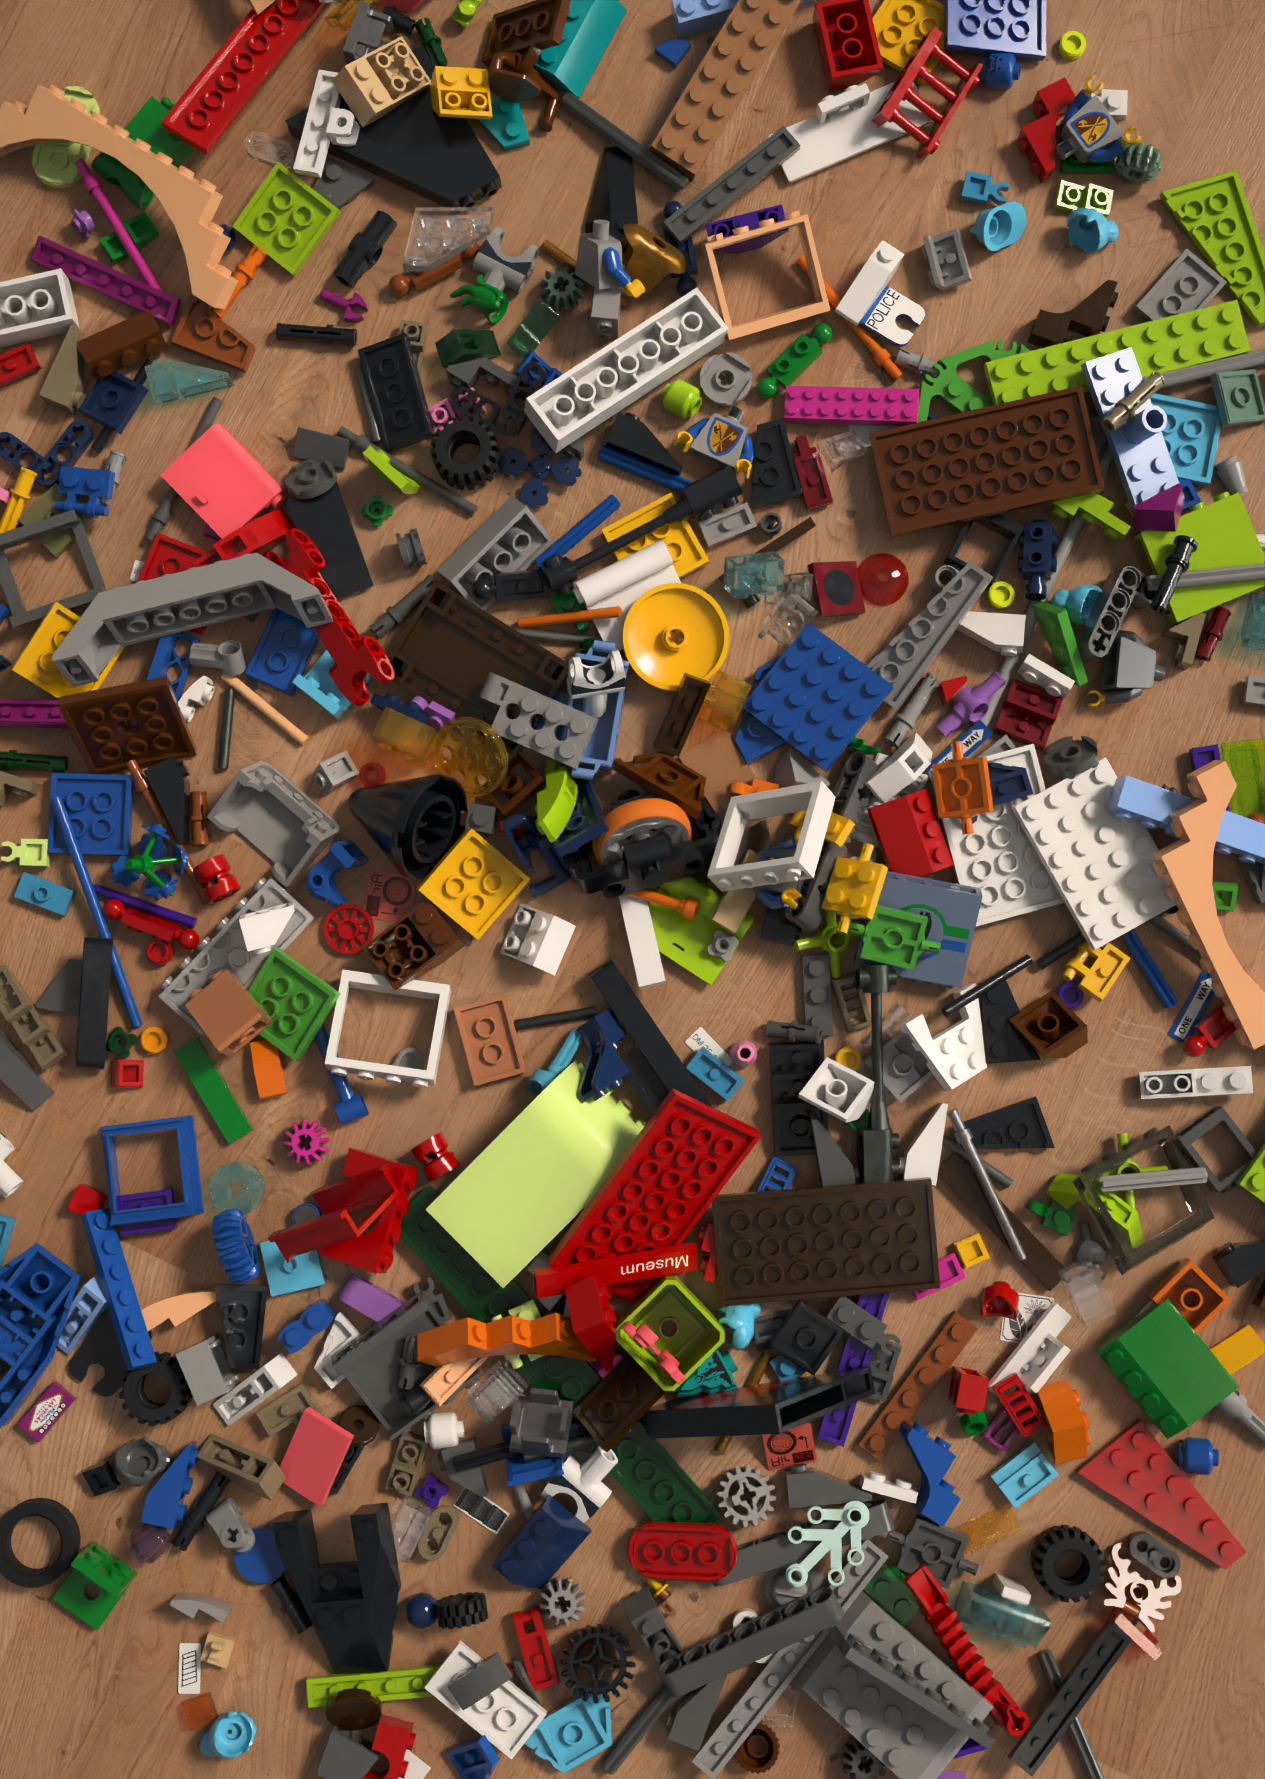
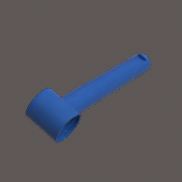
M325 1021L314 1037L324 1064L330 1038ZM327 1070L339 1099L338 1102L334 1103V1107L342 1125L344 1126L368 1116V1109L360 1093L354 1095L348 1077L339 1076V1074H334Z

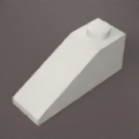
M882 240L835 309V312L857 326L897 272L904 254Z
M969 611L957 627V630L995 652H1001V655L1016 656L1017 653H1023L1026 615Z
M938 1103L905 1150L904 1157H899L900 1179L930 1177L932 1185L936 1186L948 1104Z
M281 1352L213 1403V1406L225 1423L230 1426L298 1374Z

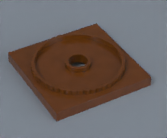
M167 676L58 697V707L91 774H103L128 769L125 764L134 759L140 767L160 763L171 757L181 759L197 756L195 743ZM123 720H134L137 723L132 726H125L120 722Z

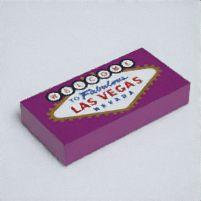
M55 1381L18 1423V1426L36 1442H40L76 1398Z

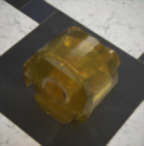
M717 670L712 685L716 687H709L704 699V703L708 706L702 705L697 720L732 733L752 685Z

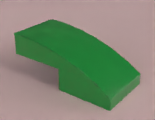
M146 212L122 222L138 251L159 236V232ZM115 232L99 239L100 246L113 265L130 257Z

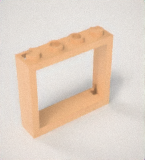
M799 210L784 214L785 220L774 222V218L758 222L759 227L749 230L748 225L732 230L733 235L723 237L722 233L707 237L708 242L701 244L719 316L729 328L725 339L732 340L830 311L808 214L800 215ZM797 225L815 301L732 325L713 250Z

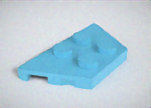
M607 1679L602 1682L601 1687L609 1684ZM582 1693L551 1711L544 1717L524 1744L533 1749L534 1753L542 1759L549 1760L562 1773L567 1772L612 1745L610 1702L606 1703L603 1695H600L599 1704H595L593 1702V1694H591L588 1702L582 1700L584 1694Z

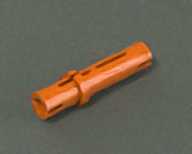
M253 245L245 259L241 263L238 262L235 266L237 269L232 277L238 280V283L225 309L208 307L220 319H222L227 309L248 281L253 280L257 268L268 256L261 248Z

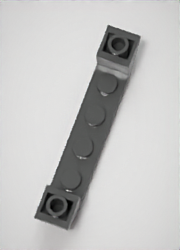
M487 358L450 365L446 369L448 379H450L449 383L455 388L466 387L470 389L475 386L481 375H483L482 378L492 386L498 384L506 389L505 393L507 395H510L518 379L517 376ZM523 382L521 387L529 389L532 393L535 388L530 387V384L526 385ZM520 392L516 395L515 400L521 398L526 402V398L529 396L526 392ZM581 437L561 449V451L568 457L576 456L582 460L584 457V447Z

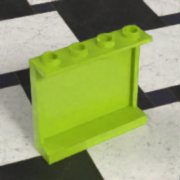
M1227 491L1213 497L1214 503L1205 506L1203 501L1189 507L1190 513L1180 516L1176 532L1141 530V533L1136 535L1134 539L1135 541L1140 539L1154 575L1165 573L1167 568L1165 560L1172 553L1174 548L1173 542L1178 535L1191 537L1198 543L1197 550L1191 554L1189 559L1190 566L1187 571L1265 563V555L1239 492L1230 496ZM1265 579L1175 588L1168 605L1170 614L1166 615L1169 625L1265 586Z

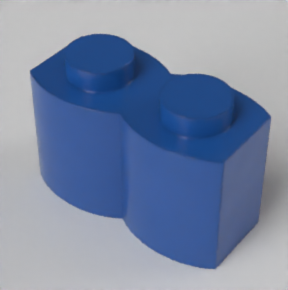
M325 1299L318 1300L310 1305L301 1314L300 1318L288 1324L280 1332L278 1340L289 1353H295L306 1346L315 1334L328 1327L335 1319L337 1313Z

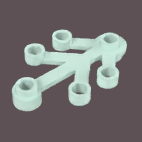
M856 1500L845 1504L843 1509H822L820 1506H812L808 1510V1519L813 1524H819L823 1520L841 1521L834 1529H804L797 1525L789 1529L788 1539L794 1544H799L803 1540L821 1541L801 1563L794 1562L787 1567L786 1580L791 1586L800 1587L804 1585L808 1579V1572L829 1550L831 1552V1569L828 1572V1580L834 1586L841 1585L845 1579V1574L842 1570V1537L849 1530L851 1549L848 1551V1561L854 1566L863 1563L864 1552L861 1549V1528L866 1526L869 1521V1510L864 1503ZM819 1510L821 1518L818 1520L813 1519L811 1512ZM857 1510L860 1512L861 1517L859 1520H852L850 1513ZM799 1530L802 1537L795 1540L792 1538L791 1532ZM852 1552H859L861 1559L853 1561L850 1556ZM793 1571H799L802 1574V1578L796 1581L792 1578L791 1574ZM837 1571L842 1575V1578L839 1581H834L831 1578V1574Z

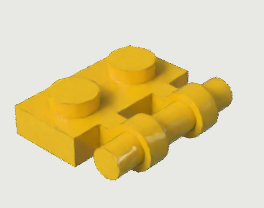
M1086 941L1078 946L1079 951L1075 957L1069 959L1065 965L1066 970L1062 977L1067 981H1072L1075 975H1079L1083 979L1077 987L1098 1002H1101L1130 960V957L1109 942L1102 950L1098 948L1092 951ZM1088 956L1095 959L1090 968L1083 965Z

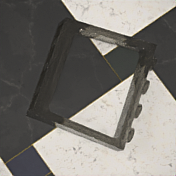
M1170 1125L1160 1131L1156 1127L1150 1129L1142 1135L1144 1140L1140 1142L1136 1139L1129 1141L1122 1146L1124 1151L1119 1154L1115 1150L1111 1151L1101 1158L1103 1163L1098 1166L1095 1162L1088 1164L1080 1170L1082 1175L1073 1181L1102 1234L1121 1275L1204 1227L1215 1218L1198 1184L1181 1185L1180 1189L1188 1206L1190 1216L1140 1246L1131 1248L1092 1185L1093 1180L1157 1144L1163 1147L1172 1170L1190 1168Z

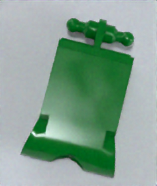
M152 96L124 129L129 132V138L134 141L138 138L151 146L150 151L156 155L158 152L169 156L173 159L171 164L179 168L193 150L189 144L162 128L161 121L175 104L167 97H163L160 103ZM104 152L98 154L92 161V169L109 183L122 187L125 197L137 207L145 210L150 205L155 194L128 167Z

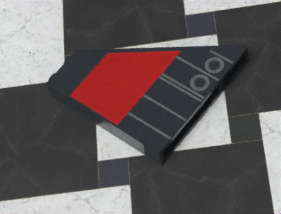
M865 1366L740 1387L727 1392L719 1391L714 1394L704 1393L675 1398L651 1407L643 1415L646 1439L781 1434L875 1394L871 1367Z

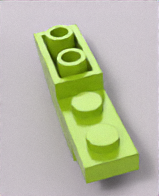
M1096 493L1045 504L1053 509L1051 511L1052 514L1061 520L1067 518L1072 521L1078 512L1081 514L1080 518L1084 522L1092 526L1097 524L1104 529L1102 532L1106 536L1114 540L1117 538L1123 540L1131 528L1130 525L1109 513L1114 503Z
M550 758L545 760L546 772H544L546 786H544L543 791L537 793V805H535L537 820H535L540 834H545L552 843L563 832L573 813L577 800L578 785L573 777H571L566 766L562 767L557 760Z

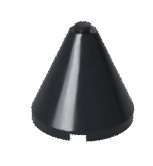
M434 774L359 788L350 795L349 808L397 871L404 877L421 882L423 877L431 872L464 833L465 826L460 825L461 811L467 812V799L462 785L457 780L442 774Z

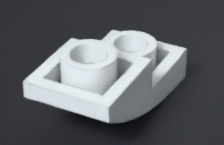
M202 676L178 701L185 722H190L195 712L194 703L204 707L206 701L211 700L214 693V686H212L214 682L209 677Z

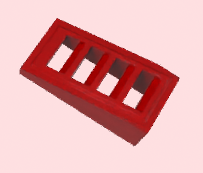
M1017 1373L1011 1374L992 1386L1017 1433L1022 1438L1030 1436L1047 1425ZM1016 1385L1018 1389L1004 1396L1003 1392ZM1019 1396L1023 1397V1399L1016 1402L1015 1404H1009L1011 1401L1018 1398ZM1028 1406V1410L1024 1411L1018 1416L1015 1414L1019 1410Z

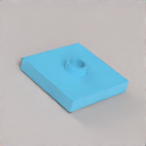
M265 1241L260 1243L271 1297L326 1284L318 1249L297 1255L287 1263L275 1242Z

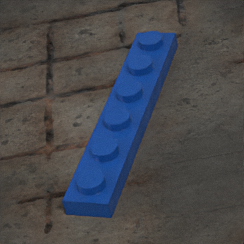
M110 1209L85 1212L80 1217L127 1370L152 1366L157 1362L115 1225L110 1226Z

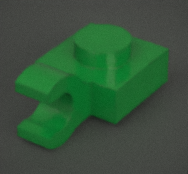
M573 590L562 595L558 593L549 599L557 614L586 610L584 603H578ZM587 621L573 623L580 634L590 629Z
M1030 1199L1026 1209L1043 1216L1041 1225L1068 1236L1078 1212L1071 1207L1066 1210L1057 1201L1050 1199L1048 1206Z

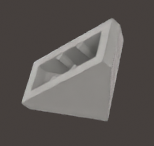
M792 748L788 750L775 766L773 783L779 784V788L822 781L827 787L830 785L823 776Z

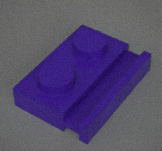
M173 1189L117 1196L118 1210L175 1203ZM167 1218L121 1224L120 1233L123 1236L176 1229V1219Z

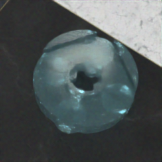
M238 1161L225 1164L215 1171L210 1180L209 1191L213 1199L212 1202L220 1212L237 1208L246 1215L255 1210L262 1202L265 1194V1179L260 1171L250 1163ZM240 1181L243 1184L244 1192L234 1196L232 1194L233 1188L230 1186L232 1183L237 1184Z

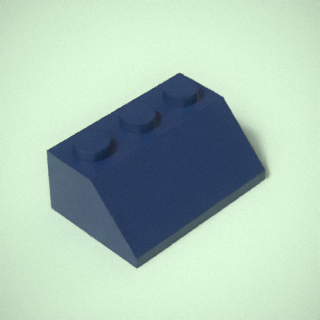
M549 1494L502 1548L492 1567L514 1585L541 1590L592 1530Z

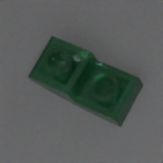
M539 299L506 344L524 358L528 351L534 352L560 315Z

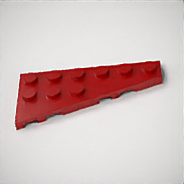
M1137 1419L1075 1470L1225 1570L1246 1553L1244 1548L1140 1419Z

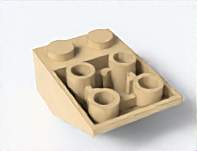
M401 36L345 65L332 82L361 126L365 127L429 86L431 80Z

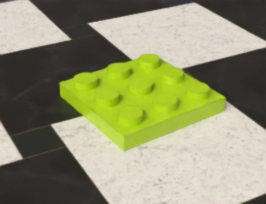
M278 161L232 227L257 247L261 248L288 272L296 276L341 214V211Z

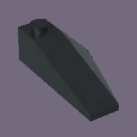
M605 147L585 223V232L593 233L594 220H607L610 222L609 235L621 242L623 250L627 249L629 244L624 233V225L629 223L638 224L632 157L618 147Z

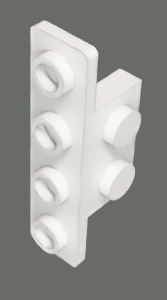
M1053 1302L989 1381L987 1389L996 1395L992 1386L1011 1374L1017 1373L1020 1380L1037 1394L1071 1351L1056 1339L1070 1321L1071 1315L1057 1303ZM1016 1385L1003 1392L1004 1396L1013 1392Z

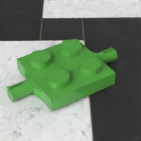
M877 905L873 919L868 920L866 925L850 922L848 933L863 936L860 958L909 970H914L917 957L921 954L922 950L938 954L941 943L925 940L924 932L928 922L927 916Z

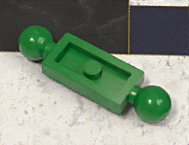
M825 323L815 325L811 332V338L802 333L766 368L767 375L770 378H762L758 381L756 392L759 397L763 399L772 398L776 394L778 384L786 390V386H790L822 354V349L818 345H824L831 340L832 329L829 325Z

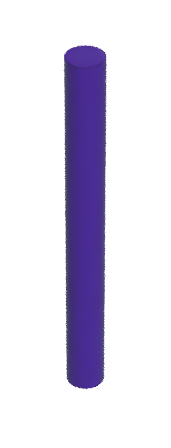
M98 884L94 885L97 896L109 900H120L123 905L190 928H194L197 918Z

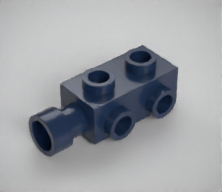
M1036 519L1032 522H1025V532H1021L1019 537V546L1024 548L1023 556L1018 557V573H1023L1024 580H1028V584L1025 586V598L1032 601L1046 599L1047 586L1044 584L1045 580H1051V572L1057 571V556H1052V549L1058 548V532H1054L1052 522ZM1034 558V559L1040 560V561L1034 562V561H1032V559Z

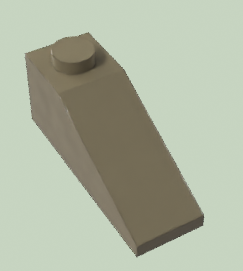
M71 323L39 396L47 404L75 415L77 409L81 407L85 400L84 357L77 343L83 339V334L76 325Z
M212 1433L196 1456L198 1460L240 1486L268 1500H272L286 1478L274 1460Z

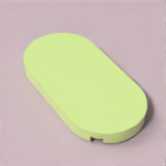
M79 86L63 88L64 90L62 91L65 92L63 97L69 101L71 98H74L85 104V111L90 114L93 111L100 114L99 105L88 90ZM57 142L35 145L32 153V165L35 173L49 187L59 189L70 187L82 177L75 166V162L79 159H84L87 164L92 147L78 143Z

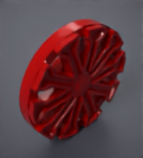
M345 904L338 906L325 919L324 937L328 945L339 953L353 955L364 950L363 947L370 943L374 936L372 917L365 909L357 905ZM348 909L353 910L350 918L347 914ZM341 912L343 920L336 917V913ZM362 912L363 917L356 921L358 913ZM330 921L336 922L338 927H331L329 925ZM364 922H369L368 927H359ZM330 932H338L333 938L329 936ZM359 932L369 933L368 938L365 939ZM343 938L341 946L337 947L335 943ZM355 938L362 942V946L357 947ZM350 940L352 949L346 950L347 943Z

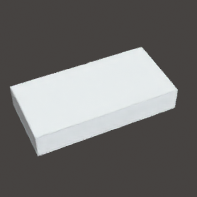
M995 1573L992 1583L1003 1598L1025 1606L1029 1604L1031 1595L1021 1582Z

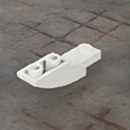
M1251 1066L1139 1072L1141 1099L1253 1093Z

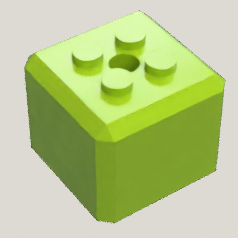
M675 1274L663 1276L616 1322L615 1340L664 1391H674L725 1342V1331L722 1323H719V1320ZM667 1320H671L677 1325V1331L670 1336L665 1335L661 1331L662 1324ZM628 1321L636 1328L643 1322L659 1338L654 1344L660 1352L666 1349L681 1364L678 1370L686 1378L680 1384L675 1382L655 1364L658 1358L648 1347L646 1349L640 1348L622 1329Z

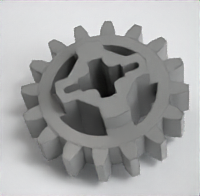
M746 1465L743 1472H741L739 1466L735 1467V1475L726 1472L724 1475L727 1481L718 1482V1485L723 1490L715 1493V1496L722 1498V1502L717 1504V1508H725L726 1511L722 1517L732 1516V1525H735L740 1520L742 1528L747 1527L748 1521L751 1522L753 1527L758 1526L757 1518L766 1521L765 1511L773 1512L774 1510L769 1505V1502L776 1500L775 1496L770 1495V1491L775 1486H768L766 1484L770 1477L766 1475L761 1478L759 1476L761 1469L756 1468L752 1473L750 1465ZM746 1477L755 1480L760 1486L754 1487L750 1485ZM735 1481V1490L733 1492V1495L728 1497L729 1489ZM744 1491L751 1493L752 1497L748 1499V1503L740 1499ZM763 1496V1503L758 1510L756 1504L759 1498ZM738 1506L742 1508L746 1516L738 1514L732 1507Z

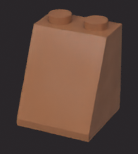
M221 970L210 978L209 981L211 983L203 990L199 988L189 996L188 999L190 1001L185 1006L220 1053L232 1057L268 1027L273 1020L233 972L229 970L223 972Z

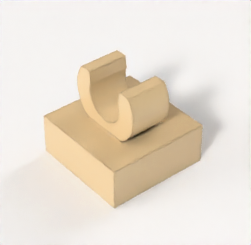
M210 1631L207 1635L200 1661L227 1669L236 1638Z

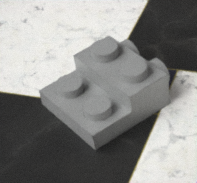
M898 1029L883 1044V1084L901 1103L930 1079L933 1073L926 1065L927 1059L922 1052L916 1051L912 1046L913 1040L909 1034L903 1033L901 1029ZM872 1054L865 1059V1063L871 1070Z

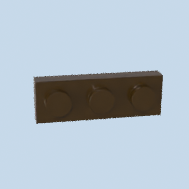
M684 673L653 743L655 748L677 756L680 755L711 686L709 681Z

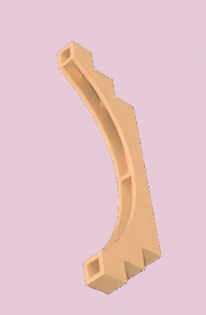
M38 85L29 106L15 101L14 104L3 101L0 107V158L20 148L47 142L78 143L96 148L116 158L143 180L160 200L173 222L186 255L192 294L214 308L225 309L238 280L230 276L232 271L219 265L231 238L223 234L224 229L211 222L223 198L221 194L215 191L216 186L204 179L200 182L193 178L195 174L193 171L182 165L179 168L172 165V158L161 152H158L156 155L150 151L151 146L138 138L135 141L128 137L129 132L117 125H114L113 128L106 124L108 121L106 117L94 111L92 114L85 111V104L74 98H71L69 101L63 97L65 92L53 85H50L49 88Z
M1214 760L1187 774L1190 782L1188 783V788L1191 794L1198 798V800L1169 814L1172 820L1170 824L1172 831L1181 839L1153 853L1152 855L1155 859L1153 866L1157 874L1163 877L1167 884L1165 887L1166 894L1171 901H1175L1179 909L1176 912L1177 916L1190 932L1188 939L1195 950L1198 949L1202 957L1200 964L1213 980L1211 987L1217 997H1221L1225 1005L1222 1008L1225 1016L1229 1021L1233 1022L1237 1029L1234 1031L1236 1039L1241 1045L1255 1050L1265 1044V992L1243 970L1227 944L1217 916L1212 886L1213 852L1220 822L1237 787L1226 761Z

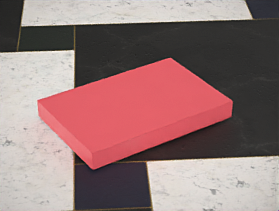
M310 1407L305 1409L280 1465V1469L286 1476L283 1483L319 1507L322 1506L326 1501L354 1435Z

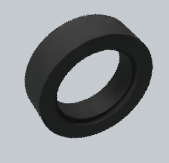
M33 1498L18 1504L0 1519V1573L7 1580L22 1587H41L52 1583L71 1567V1563L78 1555L81 1537L78 1523L69 1509L52 1499ZM39 1516L48 1519L56 1526L61 1537V1551L54 1564L46 1568L34 1569L23 1565L15 1557L11 1547V1536L14 1527L23 1518Z

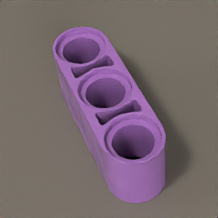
M351 1273L338 1295L341 1301L376 1322L381 1321L406 1303L356 1273Z

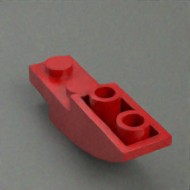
M280 508L255 519L212 545V550L192 562L193 567H202L213 564L216 561L237 558L243 554L258 553L262 555L283 541L286 533L296 527L284 510Z

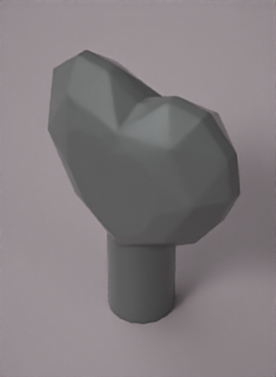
M1080 1223L1081 1240L1073 1251L1072 1259L1074 1265L1080 1269L1087 1268L1091 1264L1097 1266L1104 1265L1108 1260L1107 1250L1098 1240L1092 1238L1090 1223Z

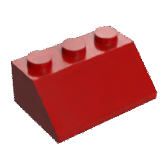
M830 0L816 3L812 20L828 91L843 90L853 85H859L883 71L884 67L869 1Z
M927 788L867 809L888 871L921 877L953 865Z

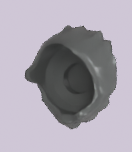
M143 1437L137 1440L132 1439L130 1442L122 1445L116 1451L111 1466L114 1469V1475L117 1477L118 1482L127 1483L132 1486H141L151 1481L158 1472L167 1471L171 1465V1457L165 1446L158 1445L149 1438Z

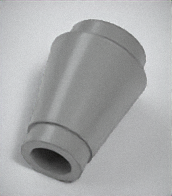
M1236 455L1216 464L1217 475L1232 495L1248 491L1241 460H1237Z

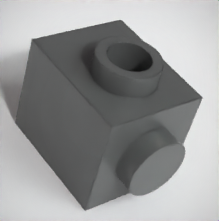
M470 803L465 830L470 826L485 840L487 836L494 837L498 809L492 806Z

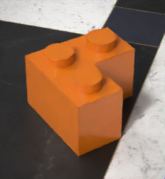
M1068 1380L1042 1386L1036 1394L1037 1405L1047 1424V1444L1055 1465L1087 1457V1445L1091 1444L1087 1431L1090 1425L1086 1413L1080 1412L1078 1407L1081 1406L1077 1390L1071 1389Z

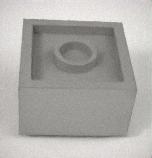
M217 1334L188 1346L175 1354L197 1406L229 1392L238 1385L237 1379L240 1378L238 1374L234 1375L232 1368L229 1367L227 1356L221 1345L224 1341L223 1337L219 1339Z

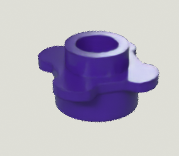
M429 1474L425 1477L423 1485L417 1487L415 1493L418 1498H423L430 1508H435L438 1506L440 1498L447 1495L449 1489L446 1484H442L439 1479H436L434 1474ZM431 1488H433V1489L435 1490V1492H434V1493H430L429 1490H430Z

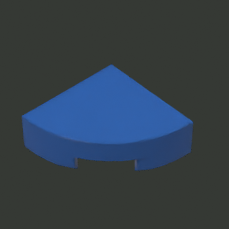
M682 39L667 40L656 47L655 54L676 68L691 49V43Z

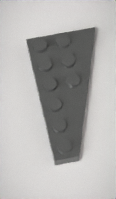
M837 1625L832 1627L829 1635L845 1658L988 1750L990 1749L995 1739L988 1732L990 1727L976 1717L973 1720L965 1715L966 1712L953 1702L949 1704L941 1699L942 1696L930 1687H924L911 1676L912 1673L899 1663L894 1666L887 1660L888 1657L875 1648L871 1650L856 1635L848 1634Z

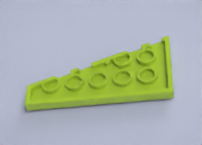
M1237 170L1162 191L1159 195L1217 274L1227 281L1226 286L1257 327L1265 325V253Z

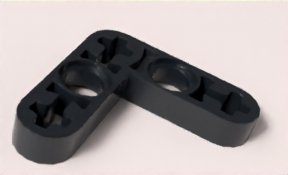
M538 363L526 364L521 370L504 407L466 387H458L453 391L451 403L460 412L472 418L480 419L481 423H486L496 431L507 436H516L521 432L528 418L524 412L525 407H518L516 405V395L520 392H526L528 396L533 394L529 389L521 387L523 382L526 385L529 384L531 377L528 375V372L530 370L535 371L538 368L537 373L540 375V379H534L530 387L535 388L533 393L543 388L547 379V373L545 368ZM467 392V398L477 402L475 408L465 403L461 407V401L458 399V396L465 395ZM485 404L492 405L494 409L493 416L489 419H483L480 415L481 407ZM499 415L508 420L513 416V422L516 424L515 429L510 428L507 431V425L497 421Z

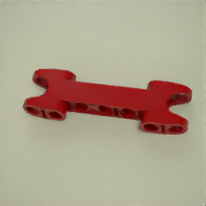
M292 528L285 535L286 544L289 549L288 560L285 561L272 551L266 552L263 557L318 588L333 619V622L313 627L335 661L329 668V674L338 689L352 704L363 706L369 700L368 690L365 685L367 673L378 682L388 684L395 676L393 667L386 653L373 637L365 636L361 638L319 573L325 566V560L316 545L304 532L297 528Z

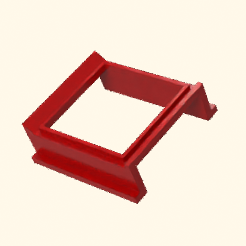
M385 1165L317 1188L312 1193V1196L324 1215L275 1231L268 1237L270 1243H276L285 1260L289 1263L297 1255L350 1238H358L400 1194L388 1173L390 1170L389 1166ZM377 1203L356 1226L348 1212Z

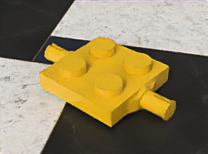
M863 843L859 858L837 857L821 907L823 910L837 913L841 916L836 932L847 935L851 919H873L888 868L883 864L870 862L874 845L869 843Z

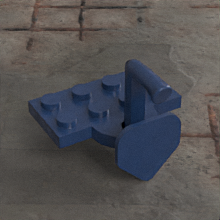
M573 778L578 785L576 804L563 832L552 843L545 834L541 835L535 823L537 815L531 817L525 814H518L501 823L514 850L529 872L534 871L529 853L538 849L554 875L540 883L530 884L533 899L570 879L565 859L563 858L564 855L574 853L580 846L600 838L609 830L591 780ZM523 825L525 828L524 835L520 837L515 829Z

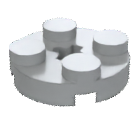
M734 353L714 355L703 364L700 371V390L704 397L712 404L730 408V406H735L742 402L750 392L752 385L750 368L748 363L739 355ZM729 374L732 383L730 385H722L719 377H725Z

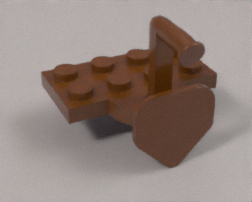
M535 0L494 14L481 62L490 67L488 72L489 89L501 99L518 103L540 95L547 100L543 118L538 121V126L545 132H550L553 128L552 124L560 100V91L555 84L536 71L533 66L537 62L541 50L560 45L571 0Z

